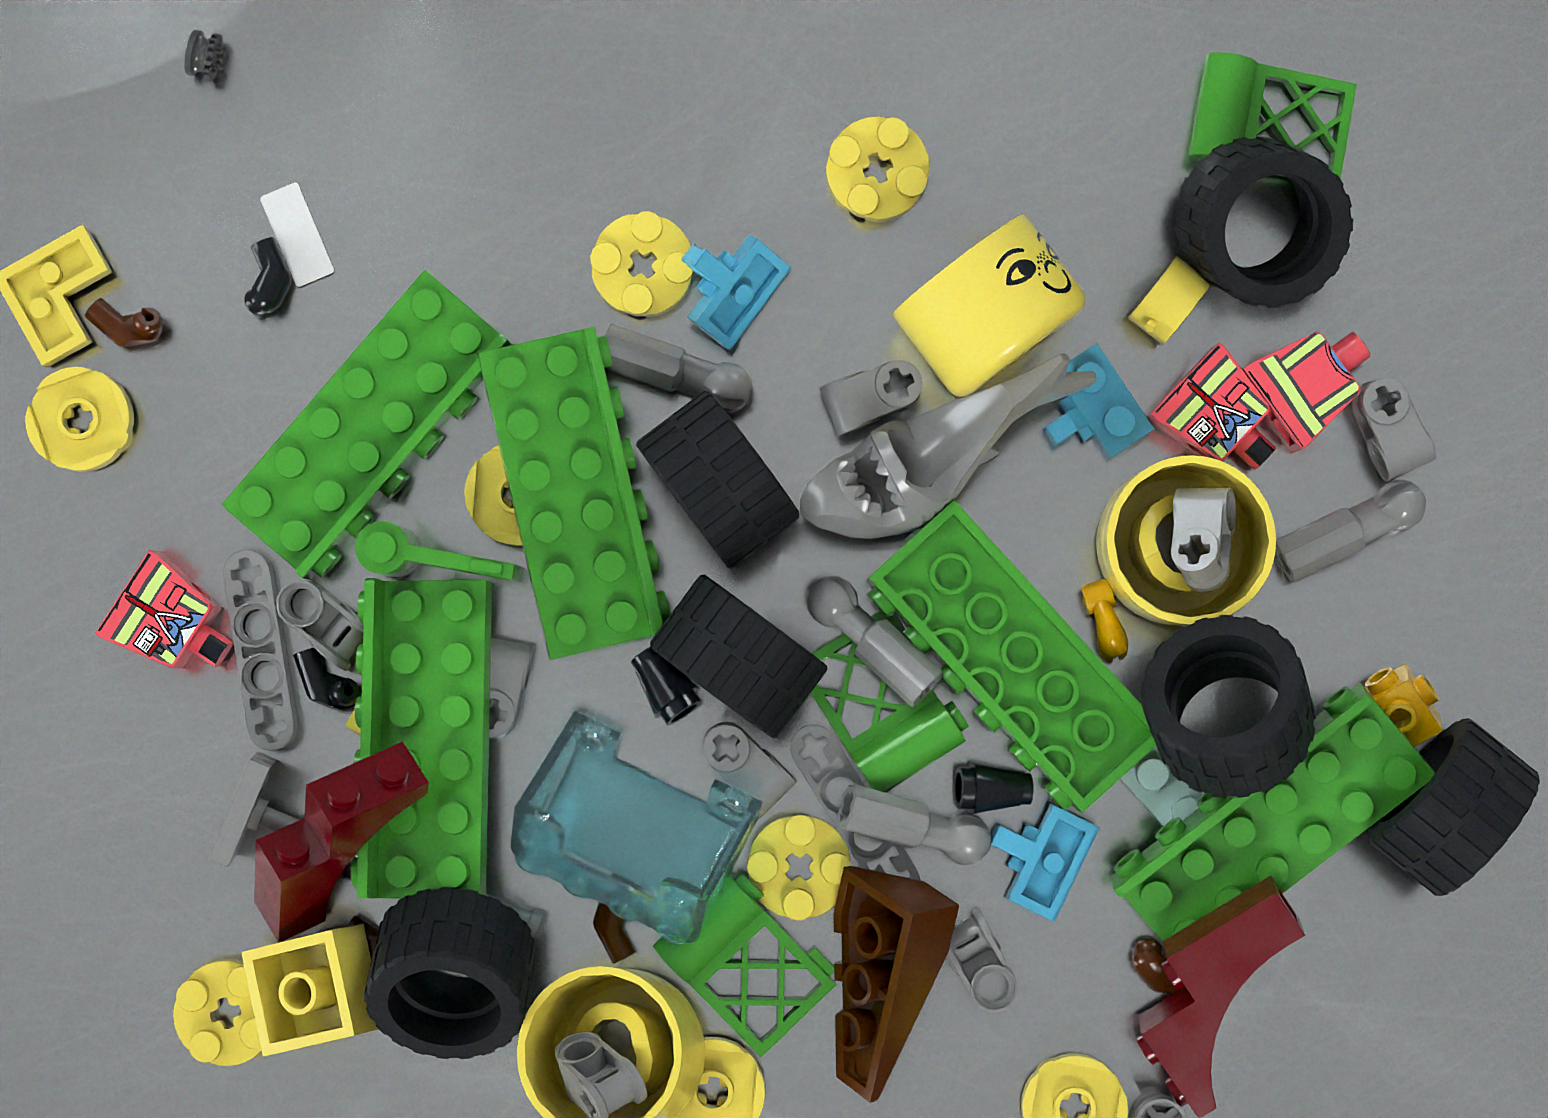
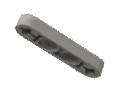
M241 550L233 553L227 559L223 567V580L247 731L250 740L257 747L263 750L275 751L288 747L295 740L298 733V718L283 624L276 608L278 592L275 573L271 561L264 554L253 550ZM249 559L251 566L261 568V576L253 579L254 593L261 595L266 592L267 602L250 601L239 606L238 596L249 597L246 581L237 580L236 571L244 569V560ZM255 609L264 611L269 616L271 622L268 634L259 640L249 638L243 629L245 616ZM261 661L273 663L279 672L277 684L268 691L257 689L251 680L253 667ZM282 694L283 705L272 704L275 719L284 720L286 730L278 733L277 742H272L270 734H262L260 731V724L268 722L267 706H261L256 709L255 698L272 699Z
M808 724L801 727L794 733L791 740L792 757L860 868L870 870L866 864L867 861L882 857L891 846H895L899 854L889 857L894 868L898 872L907 869L911 875L910 879L920 881L917 868L902 845L883 840L877 849L864 851L855 844L854 832L838 828L837 814L840 807L831 804L827 799L826 787L828 783L836 777H847L854 784L866 786L834 735L826 727L819 724ZM808 733H811L816 739L822 736L827 739L828 744L822 750L830 764L836 757H839L844 764L843 767L828 771L819 782H816L811 775V772L821 770L816 760L812 756L803 759L799 753L805 746L802 737ZM880 863L873 870L885 873Z

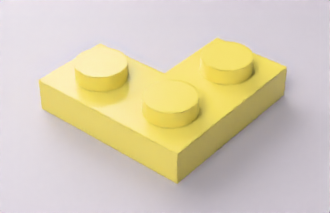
M83 224L0 270V291L41 365L47 368L92 343L68 297L112 273L89 229Z

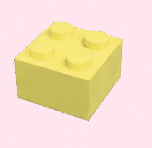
M364 924L328 930L241 952L263 1056L378 1030L374 1020L370 1019L366 1011L367 1004L364 1002V991L371 964Z

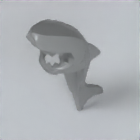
M1063 353L1013 379L956 399L907 421L896 419L887 422L871 431L866 440L851 452L832 460L812 478L800 498V514L818 528L852 538L873 539L916 531L929 523L958 496L979 465L1000 453L994 444L1013 421L1037 406L1075 394L1091 386L1096 381V373L1093 371L1066 372L1070 359Z

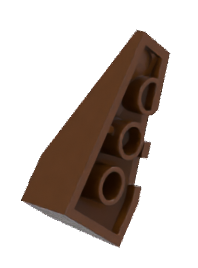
M847 866L843 868L833 914L834 932L842 933V962L834 963L835 981L842 982L843 1011L838 1012L835 1016L836 1077L871 1103L878 1101L949 952L959 904L924 881L855 866Z

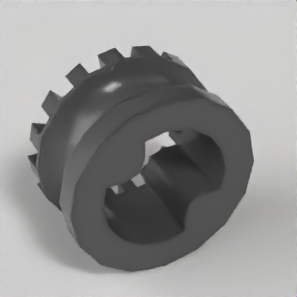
M194 29L187 42L184 59V69L187 75L195 76L197 72H202L205 79H215L217 70L220 68L216 61H222V58L217 57V54H223V36L221 34L214 33L211 37H205L202 30Z

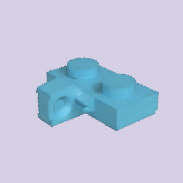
M751 235L746 237L733 256L723 250L719 257L716 258L705 248L701 249L693 243L681 261L702 277L696 289L704 295L687 318L718 344L730 351L790 271L791 266L758 238Z
M1097 343L1070 360L1066 371H1093L1096 373V381L1091 386L1060 401L1058 404L1065 414L1043 428L1054 446L1076 431L1084 442L1094 436L1109 459L1154 430V427Z
M1051 803L1038 829L1026 824L1020 835L996 823L991 833V845L1011 854L1006 866L1017 871L1005 898L1055 922L1100 827Z

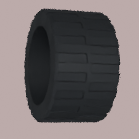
M1257 136L1253 139L1242 137L1212 149L1209 155L1204 159L1201 158L1193 166L1194 169L1189 177L1185 178L1180 188L1182 190L1179 199L1176 200L1174 213H1176V224H1174L1175 236L1179 240V249L1183 258L1188 260L1191 267L1212 283V285L1233 298H1237L1245 304L1252 306L1264 305L1268 308H1277L1289 303L1293 305L1303 301L1306 296L1318 292L1324 287V283L1336 274L1350 246L1349 239L1353 231V218H1351L1350 210L1352 204L1349 195L1346 194L1343 188L1344 183L1329 169V165L1319 158L1281 141L1277 142L1267 137ZM1277 174L1288 177L1296 189L1299 201V217L1293 236L1282 251L1267 262L1252 267L1237 266L1232 262L1225 242L1226 222L1234 202L1246 188L1262 178Z
M707 391L700 393L636 443V447L727 568H734L799 519L800 513L771 470L718 401Z
M705 574L699 575L650 641V647L665 660L772 738H777L828 670L824 662Z
M1220 615L1210 619L1206 617L1196 620L1195 623L1185 628L1181 627L1155 650L1154 657L1148 661L1144 670V682L1141 683V697L1144 702L1142 708L1163 763L1169 766L1171 774L1179 781L1185 782L1189 788L1199 793L1212 794V797L1225 798L1226 796H1237V798H1242L1256 792H1265L1274 788L1275 784L1281 780H1286L1292 775L1297 765L1304 761L1308 754L1310 742L1313 741L1315 734L1314 719L1316 717L1314 705L1301 659L1297 657L1295 647L1287 638H1283L1277 629L1269 624L1264 625L1258 622L1257 619L1246 616L1241 618L1233 617V615ZM1235 677L1251 678L1271 686L1278 692L1276 702L1267 716L1257 725L1239 734L1224 737L1205 736L1193 732L1180 724L1181 716L1189 701L1200 690L1219 680Z
M1469 718L1461 719L1451 724L1420 752L1422 757L1435 771L1434 776L1427 784L1370 826L1366 834L1367 841L1435 896L1448 895L1450 892L1459 889L1491 860L1522 822L1523 817L1530 809L1537 795L1538 785L1540 784L1537 771Z
M441 887L436 890L426 889L417 891L414 895H407L401 898L395 906H391L385 912L383 921H380L364 991V1002L367 1004L366 1011L370 1019L374 1020L375 1026L384 1035L392 1038L393 1042L421 1055L426 1054L441 1059H470L474 1056H484L493 1053L496 1049L505 1047L512 1041L515 1035L519 1034L526 1016L536 950L535 939L531 936L530 927L510 906H505L494 897L479 894L478 891ZM432 970L452 971L469 977H452Z

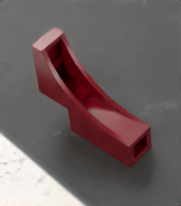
M403 741L306 784L304 818L256 839L254 903L278 943L325 922L331 891L354 855L391 819L428 794L429 782Z
M1271 876L1163 941L1167 960L1162 962L1161 965L1173 986L1179 991L1138 1015L1141 1035L1136 1040L1143 1054L1152 1065L1158 1062L1161 1063L1170 1076L1165 1079V1083L1180 1107L1189 1104L1198 1118L1217 1109L1211 1077L1212 1053L1222 1018L1231 1001L1242 985L1260 966L1285 947L1305 936L1298 915Z

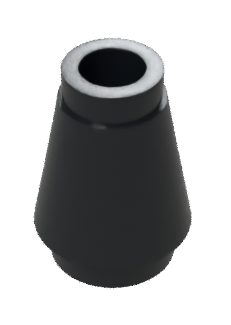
M651 647L645 649L632 659L631 664L636 670V675L655 718L662 717L667 726L680 721L701 704V700L696 694L698 687L684 673L665 660Z
M970 762L968 767H958L956 769L954 800L957 809H968L970 814H976L1020 805H1030L1032 803L1034 785L1030 773H1021Z

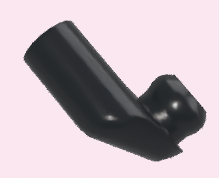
M274 237L262 239L251 246L261 272L252 289L246 292L244 303L246 308L254 315L262 316L267 312L275 311L280 307L291 286L292 277Z
M310 648L293 655L304 689L311 701L334 710H348L354 706L357 698L360 696V688L357 682L351 678H344L327 672L321 654L315 648Z

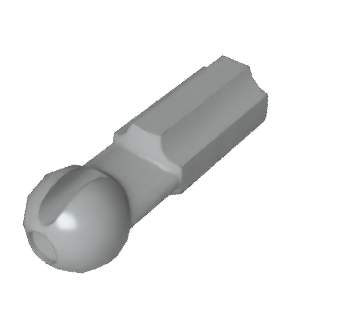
M610 324L605 336L611 353L612 366L604 367L605 370L669 392L678 390L698 396L703 391H707L718 401L726 413L740 410L748 403L753 388L752 379L746 370L738 364L731 362L716 364L689 355L684 348Z
M1390 481L1378 490L1376 496L1349 509L1341 508L1277 539L1275 554L1289 580L1297 582L1364 549L1366 543L1394 529L1406 530L1414 527L1422 520L1425 513V495L1421 488L1411 481Z
M829 576L819 579L810 588L807 596L808 611L814 620L825 627H838L856 644L855 655L911 707L918 704L940 681L943 671L887 619L875 621L858 605L857 592L850 582L841 577Z
M857 784L854 786L848 785L841 797V804L837 814L838 828L909 848H917L922 844L944 851L948 859L959 865L979 862L987 855L991 848L992 836L984 820L973 814H959L953 818L929 812L927 804Z

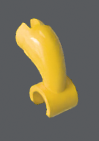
M1105 579L1083 585L1081 587L1084 597L1083 605L1088 616L1092 614L1095 616L1097 644L1100 655L1108 662H1113V657L1118 656L1123 660L1128 653L1129 642L1126 632L1113 610L1116 607L1112 588Z

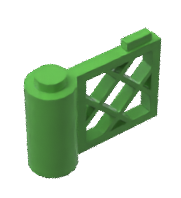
M1209 53L1205 58L1188 158L1198 162L1201 158L1204 159L1212 152L1211 150L1221 144L1226 145L1233 142V139L1242 137L1256 138L1257 134L1270 126L1279 141L1299 150L1319 136L1330 153L1329 169L1341 179L1357 84L1260 64L1250 57L1239 54ZM1266 79L1282 82L1295 100L1277 114L1273 113L1263 98ZM1298 86L1311 88V90L1303 94ZM1319 91L1340 95L1337 116L1326 124L1322 123L1307 100ZM1299 106L1315 131L1295 145L1279 122V119ZM1261 113L1266 121L1258 126ZM1335 125L1334 134L1332 138V136L1328 132V129Z
M376 521L366 525L359 532L355 542V554L359 563L366 570L384 576L403 577L410 574L418 564L519 583H522L524 567L502 561L422 547L418 537L411 530L388 521Z
M880 610L871 616L875 621L887 619L901 633L905 630L896 613L886 618ZM842 634L813 653L822 662L830 659L847 663L841 692L820 688L817 684L811 694L871 788L886 793L966 742L961 732L969 726L954 702L950 701L943 705L933 689L914 707H911L908 703L906 705L885 702L884 696L887 684L883 680H881L877 700L848 694L854 665L868 666L859 658H856V644L846 634ZM852 643L849 656L836 654ZM825 696L839 699L837 713ZM846 700L875 706L871 727L852 739L841 722ZM882 708L895 711L879 721Z
M728 872L653 945V948L663 961L681 979L687 982L762 1057L836 986L835 981L830 977L834 973V966L815 946L806 953L758 903L764 894L748 876L742 873L736 879ZM765 926L778 939V960H748V941ZM785 948L797 960H785ZM741 949V960H730ZM719 969H741L740 997L717 996L705 983ZM748 969H777V997H747ZM785 969H807L819 981L805 997H784ZM727 1005L740 1006V1018ZM747 1006H777L776 1025L759 1039L746 1025ZM784 1006H794L783 1017Z

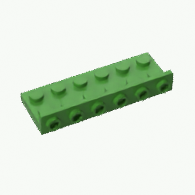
M424 269L221 505L296 569L295 572L300 577L311 580L315 574L320 578L324 577L341 558L342 554L337 549L350 534L357 538L359 532L366 525L372 523L376 515L371 509L384 495L391 499L404 486L410 477L405 470L419 455L423 460L426 459L440 444L444 436L439 431L452 416L459 420L473 406L478 398L473 391L483 381L477 353L512 345L511 342Z
M593 326L477 353L549 659L553 660L651 635L655 636L670 616V609L664 590L659 592L655 590L652 572L659 570V562L653 541H644L640 521L648 518L641 489L632 490L628 470L636 468L635 457L629 438L621 439L616 419L624 417V411L617 386L609 388L604 367L612 366V359L606 336L597 337L595 327Z
M955 500L867 579L873 587L867 593L870 599L887 617L895 611L908 625L902 632L903 635L922 653L925 654L929 650L934 653L944 664L940 668L943 671L942 678L957 694L966 689L975 698L979 705L973 709L974 713L993 733L1000 727L1015 742L1008 750L1027 771L1030 772L1037 767L1050 782L1044 789L1064 811L1071 805L1079 812L1083 813L1156 746L1142 704Z
M366 578L364 581V591L360 592L357 602L358 617L363 623V644H359L356 652L357 671L362 675V696H359L355 703V721L357 726L361 728L360 749L356 750L353 763L403 741L427 778L429 787L428 794L408 806L385 824L361 847L358 855L354 856L351 863V881L353 886L357 888V898L401 899L407 895H414L417 891L426 889L436 890L441 887H454V889L460 890L469 889L478 891L479 894L486 896L492 582L488 580L383 581L377 578Z
M1361 682L1352 689L1348 686L1342 687L1324 702L1323 708L1325 710L1314 719L1315 734L1313 741L1310 742L1308 747V754L1304 761L1299 763L1294 769V773L1286 780H1281L1274 785V788L1265 792H1256L1242 798H1237V796H1226L1225 798L1212 797V794L1205 793L1197 802L1199 807L1183 821L1180 817L1170 820L1155 835L1156 842L1143 852H1140L1138 849L1129 852L1115 865L1114 870L1116 873L1112 875L1114 892L1120 898L1125 896L1162 941L1269 876L1273 878L1282 893L1286 892L1431 780L1435 774L1433 768Z

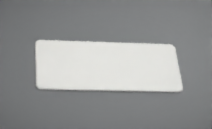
M298 183L289 184L263 195L260 201L296 286L301 287L332 274L334 268Z

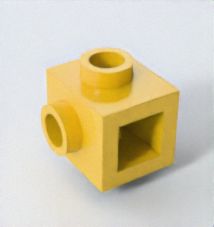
M1405 663L1395 670L1392 667L1381 669L1365 682L1367 691L1414 747L1443 731L1440 713L1434 703L1439 701V698L1424 674L1415 677Z

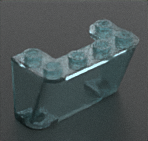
M574 711L514 807L510 846L511 851L515 855V862L521 869L530 874H543L561 883L569 893L576 897H589L608 906L613 914L623 920L630 922L636 920L656 930L657 934L669 943L681 945L684 942H696L759 818L763 802L717 779L714 780L710 788L707 803L617 760L621 733ZM584 733H588L598 738L603 743V745H599L592 742L584 735ZM723 801L737 805L744 813L732 810Z

